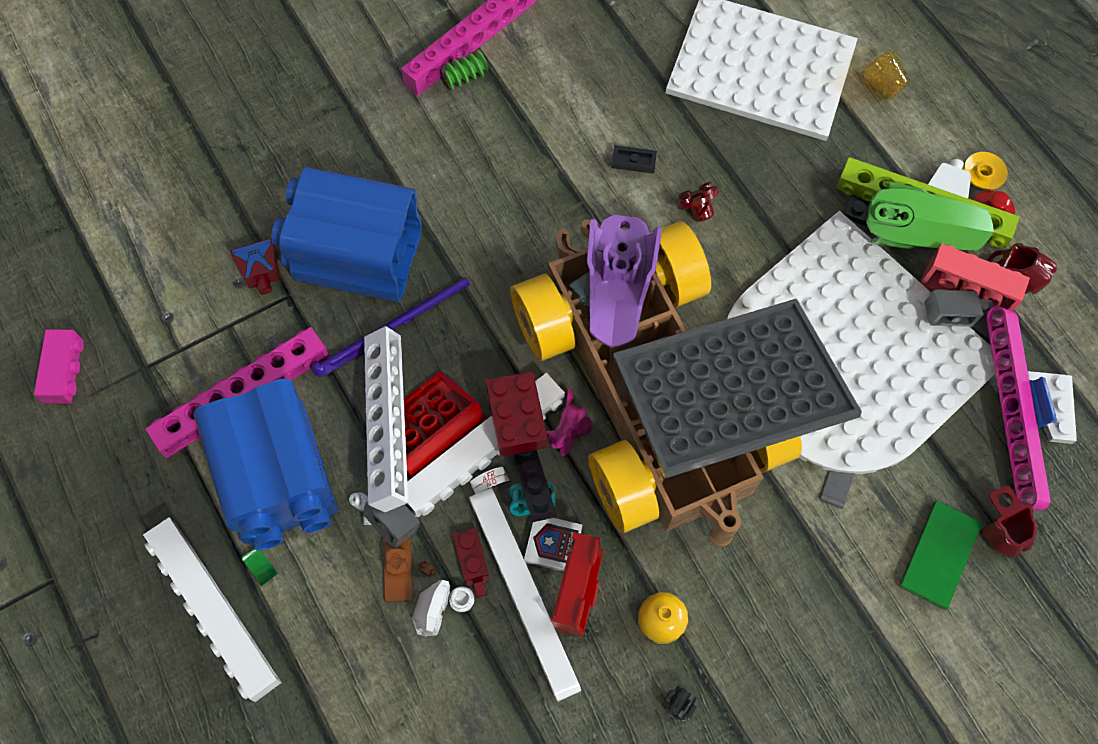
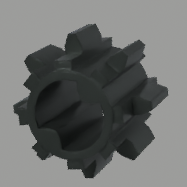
M679 686L675 690L671 689L663 700L666 702L664 709L682 722L685 721L686 717L691 718L697 709V706L694 705L697 698Z

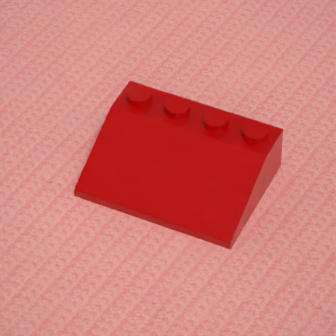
M438 371L404 398L407 474L413 478L487 420L479 403L441 371Z

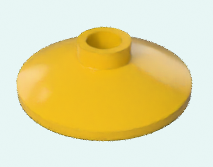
M989 152L974 153L964 164V170L971 174L970 183L979 189H997L1004 184L1008 176V170L1003 160Z

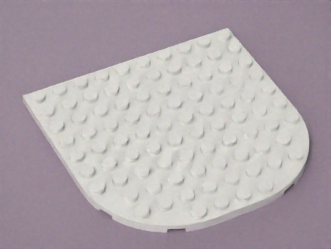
M838 211L749 287L736 301L727 319L797 298L862 411L859 418L802 435V452L799 458L821 466L822 469L828 471L865 474L894 466L906 459L996 372L991 346L973 329L965 326L930 325L924 302L931 292L879 245L871 243V238L841 211Z

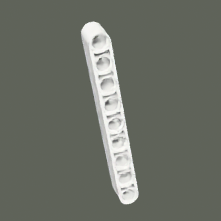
M489 488L469 497L484 536L557 702L580 692V685L493 489Z

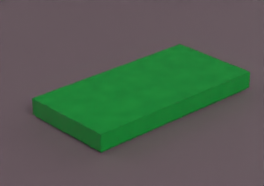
M939 501L934 502L899 587L944 610L948 609L982 522Z

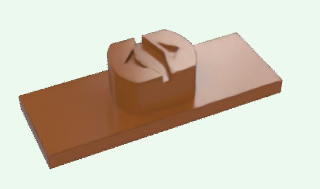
M411 537L395 549L383 538L385 603L413 601Z

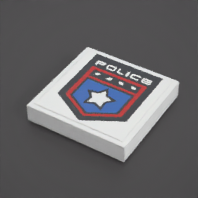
M556 518L533 522L524 557L525 563L564 572L568 553L571 552L570 546H574L573 532L581 534L583 525Z

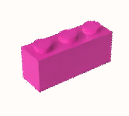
M45 330L34 396L42 403L71 404L72 397L76 394L75 380L76 374L80 371L79 356L80 352L83 351L84 343L83 339L74 330Z

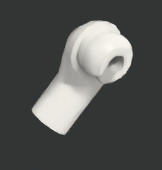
M361 492L353 493L350 495L349 502L363 512L365 503L368 502V496ZM363 516V524H364V525H372V524Z

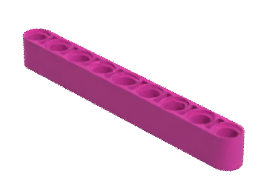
M994 306L987 313V325L1016 496L1022 505L1031 504L1034 510L1043 511L1050 504V494L1019 320L1014 311ZM1029 472H1031L1030 479H1028ZM1035 495V501L1033 503L1032 498Z

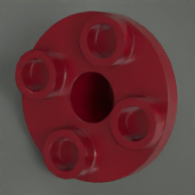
M711 182L700 185L699 189L693 192L691 190L684 191L678 195L680 199L676 202V205L680 210L690 208L695 221H706L713 217L715 213L710 200L719 194L718 187L713 186Z

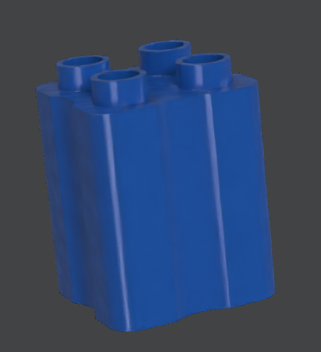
M309 167L303 169L300 179L292 177L286 189V203L292 205L286 218L278 217L275 220L272 229V243L280 247L282 266L290 267L293 280L400 302L421 236L422 223L420 214L417 211L416 190Z
M290 379L275 380L257 386L246 393L202 405L194 411L193 414L225 524L231 531H237L239 539L244 544H253L256 551L267 550L281 544L284 541L282 533L289 529L301 526L303 533H313L331 525L330 516L335 514L339 508L305 405L299 399L296 388Z

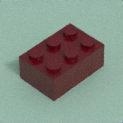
M527 372L486 380L487 395L500 457L547 448L548 438L534 373Z

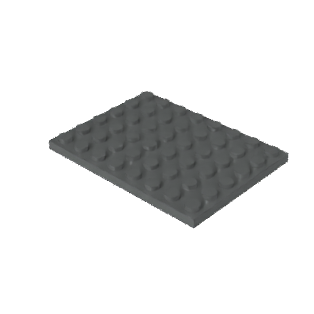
M797 298L613 353L614 362L664 478L861 417L862 413Z

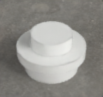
M467 587L455 588L449 596L450 605L457 612L468 611L474 604L472 591Z

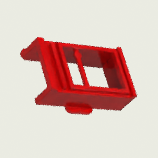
M573 532L574 546H570L571 552L568 553L553 611L554 618L551 617V622L559 632L583 637L590 607H594L600 581L597 579L604 549H599L600 537Z

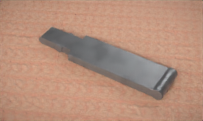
M830 470L820 501L843 509L855 473Z

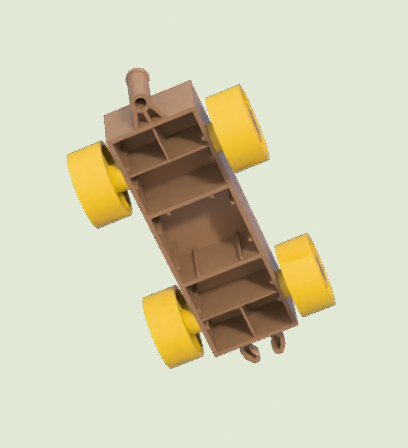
M586 219L582 222L581 233L589 239L591 221ZM682 221L662 228L656 271L651 276L644 299L636 337L626 344L609 347L590 334V269L587 263L588 248L582 251L573 249L570 245L569 232L566 229H560L557 234L556 248L561 259L548 263V275L544 273L511 286L510 295L522 333L539 362L572 350L576 346L621 441L588 455L590 472L608 516L621 534L658 518L665 532L699 517L706 516L714 524L708 535L709 540L718 547L727 546L741 526V518L737 513L736 501L748 497L755 492L764 478L762 473L799 458L802 452L801 436L664 478L613 359V353L686 332L675 308L704 297L711 290L709 266L696 235ZM621 244L618 250L621 252L626 251L624 245Z

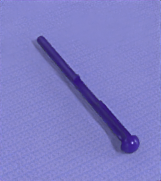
M466 277L377 330L385 326L394 330L401 324L406 325L411 319L469 286L468 279ZM364 337L321 363L315 360L311 367L313 374L323 377L364 353Z

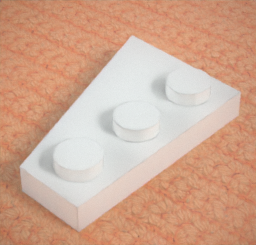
M1028 371L1029 380L1044 377L1048 384L1058 421L1043 427L1049 442L1075 443L1077 439L1072 376Z

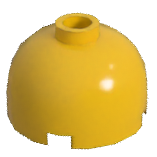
M658 592L649 596L641 604L638 612V625L642 634L657 644H669L676 641L685 632L688 624V611L684 603L677 596L668 592Z

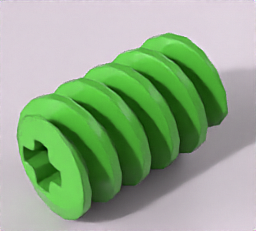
M479 50L474 51V55L469 53L466 58L462 56L459 58V61L455 59L451 64L446 63L444 68L441 67L444 80L451 90H454V83L461 87L462 79L468 84L469 76L475 81L477 80L476 73L484 77L483 70L488 72L487 62Z

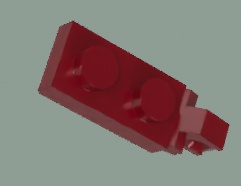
M477 528L453 533L465 583L467 582L468 587L474 586L477 598L487 596L484 583L489 581V573Z

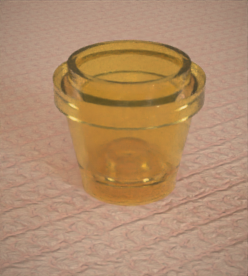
M890 50L869 64L862 72L863 76L861 78L865 84L868 83L885 97L887 101L911 83L899 60L900 55L896 51L891 52Z

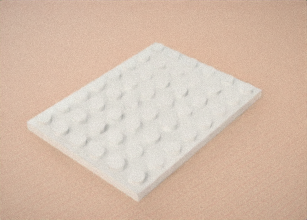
M699 0L668 82L666 93L826 141L858 38L726 0Z

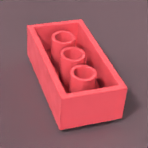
M941 243L927 263L920 283L931 291L937 289L977 291L979 299L992 300L993 306H1000L1013 311L1022 302L1030 278L1022 275L1020 272L1011 271L997 263L988 262L974 254H968L951 245Z

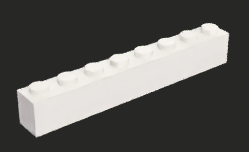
M547 373L535 381L544 420L548 413L551 411L556 412L563 406L565 392ZM492 416L407 482L408 503L406 505L418 517L429 514L434 509V504L441 499L444 501L453 494L454 488L459 484L465 485L471 480L474 472L478 469H485L491 463V459L497 454L499 455Z
M169 517L143 534L147 540V543L144 544L146 549L152 556L156 555L160 560L157 564L159 569L165 576L169 574L173 580L170 586L178 596L182 594L186 600L183 606L191 616L195 614L199 620V623L196 624L199 631L204 637L208 635L213 643L210 644L212 651L217 657L222 656L226 664L223 665L225 671L231 678L236 677L240 684L237 686V689L245 700L249 698L256 702L282 682L178 525Z

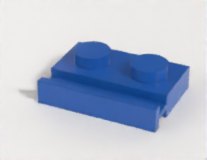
M1039 377L1036 380H1029L1037 427L1040 428L1050 423H1057L1046 378Z

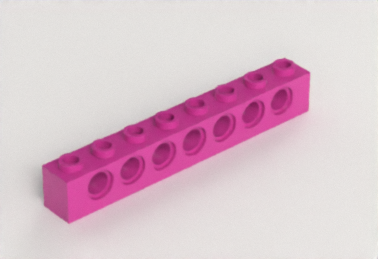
M536 0L486 1L401 68L404 84L419 96L443 76L441 67L444 68V64H451L455 59L459 61V58L462 56L466 58L467 54L473 53L532 6Z
M312 327L307 330H301L294 338L278 344L273 351L260 355L255 359V362L247 367L239 368L235 371L234 375L218 381L208 391L197 394L187 404L177 406L173 409L172 413L164 418L156 419L151 423V426L146 428V431L159 452L167 459L200 438L196 421L193 419V413L198 407L222 398L246 393L257 386L275 380H293L311 369L315 360L320 363L329 357L327 349ZM304 350L302 354L294 355L296 351ZM284 362L281 367L274 368L277 363ZM257 375H264L262 379L254 380ZM243 387L241 392L234 393L235 389ZM181 425L178 431L172 433V429L175 426Z

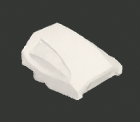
M439 580L420 593L412 617L418 635L425 637L437 636L443 618L441 613L445 611L449 601L450 584L448 581Z

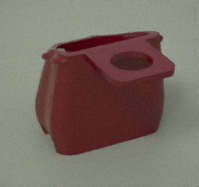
M1015 243L1010 249L994 251L987 260L992 262L995 257L1003 255L997 264L1029 277L1025 294L1029 292L1036 294L1050 283L1052 276L1057 270L1056 263L1041 253L1038 248L1023 246L1022 243Z
M1003 486L989 494V499L1001 517L981 530V535L987 539L993 550L1005 556L1015 558L1021 551H1029L1032 548L1038 526L1033 517V506L1031 504L1022 505L1011 487ZM1004 493L1010 496L1012 503L1009 507H1003L999 504L998 496Z

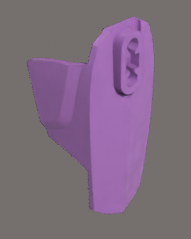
M613 215L603 220L600 228L596 219H591L587 256V263L590 269V334L609 347L620 346L635 339L651 276L656 271L662 227H656L649 234L648 226L637 217ZM626 227L628 230L624 231L621 228ZM621 244L624 245L626 251L621 252L618 250Z

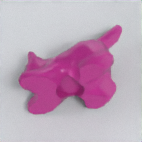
M571 389L566 390V405L557 428L552 431L546 430L550 447L553 449L560 448V454L563 457L571 451L575 436L578 434L586 436L592 426L591 419L587 417L586 410L573 405Z

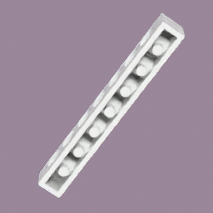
M385 326L364 337L368 505L383 512L408 503L401 336Z

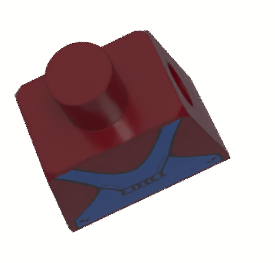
M272 238L230 250L248 288L257 287L261 295L271 293L272 287L270 283L280 279L277 249L272 243Z

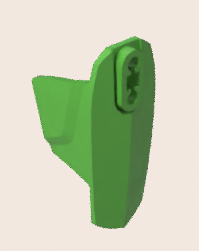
M883 181V185L888 187V189L879 190L871 198L866 219L870 232L878 236V238L871 239V243L908 250L916 247L938 249L942 243L951 245L958 250L978 251L993 234V224L987 209L931 194L923 188ZM882 208L883 214L880 216L879 211ZM903 212L904 217L902 220L900 217H896L897 213L901 214Z

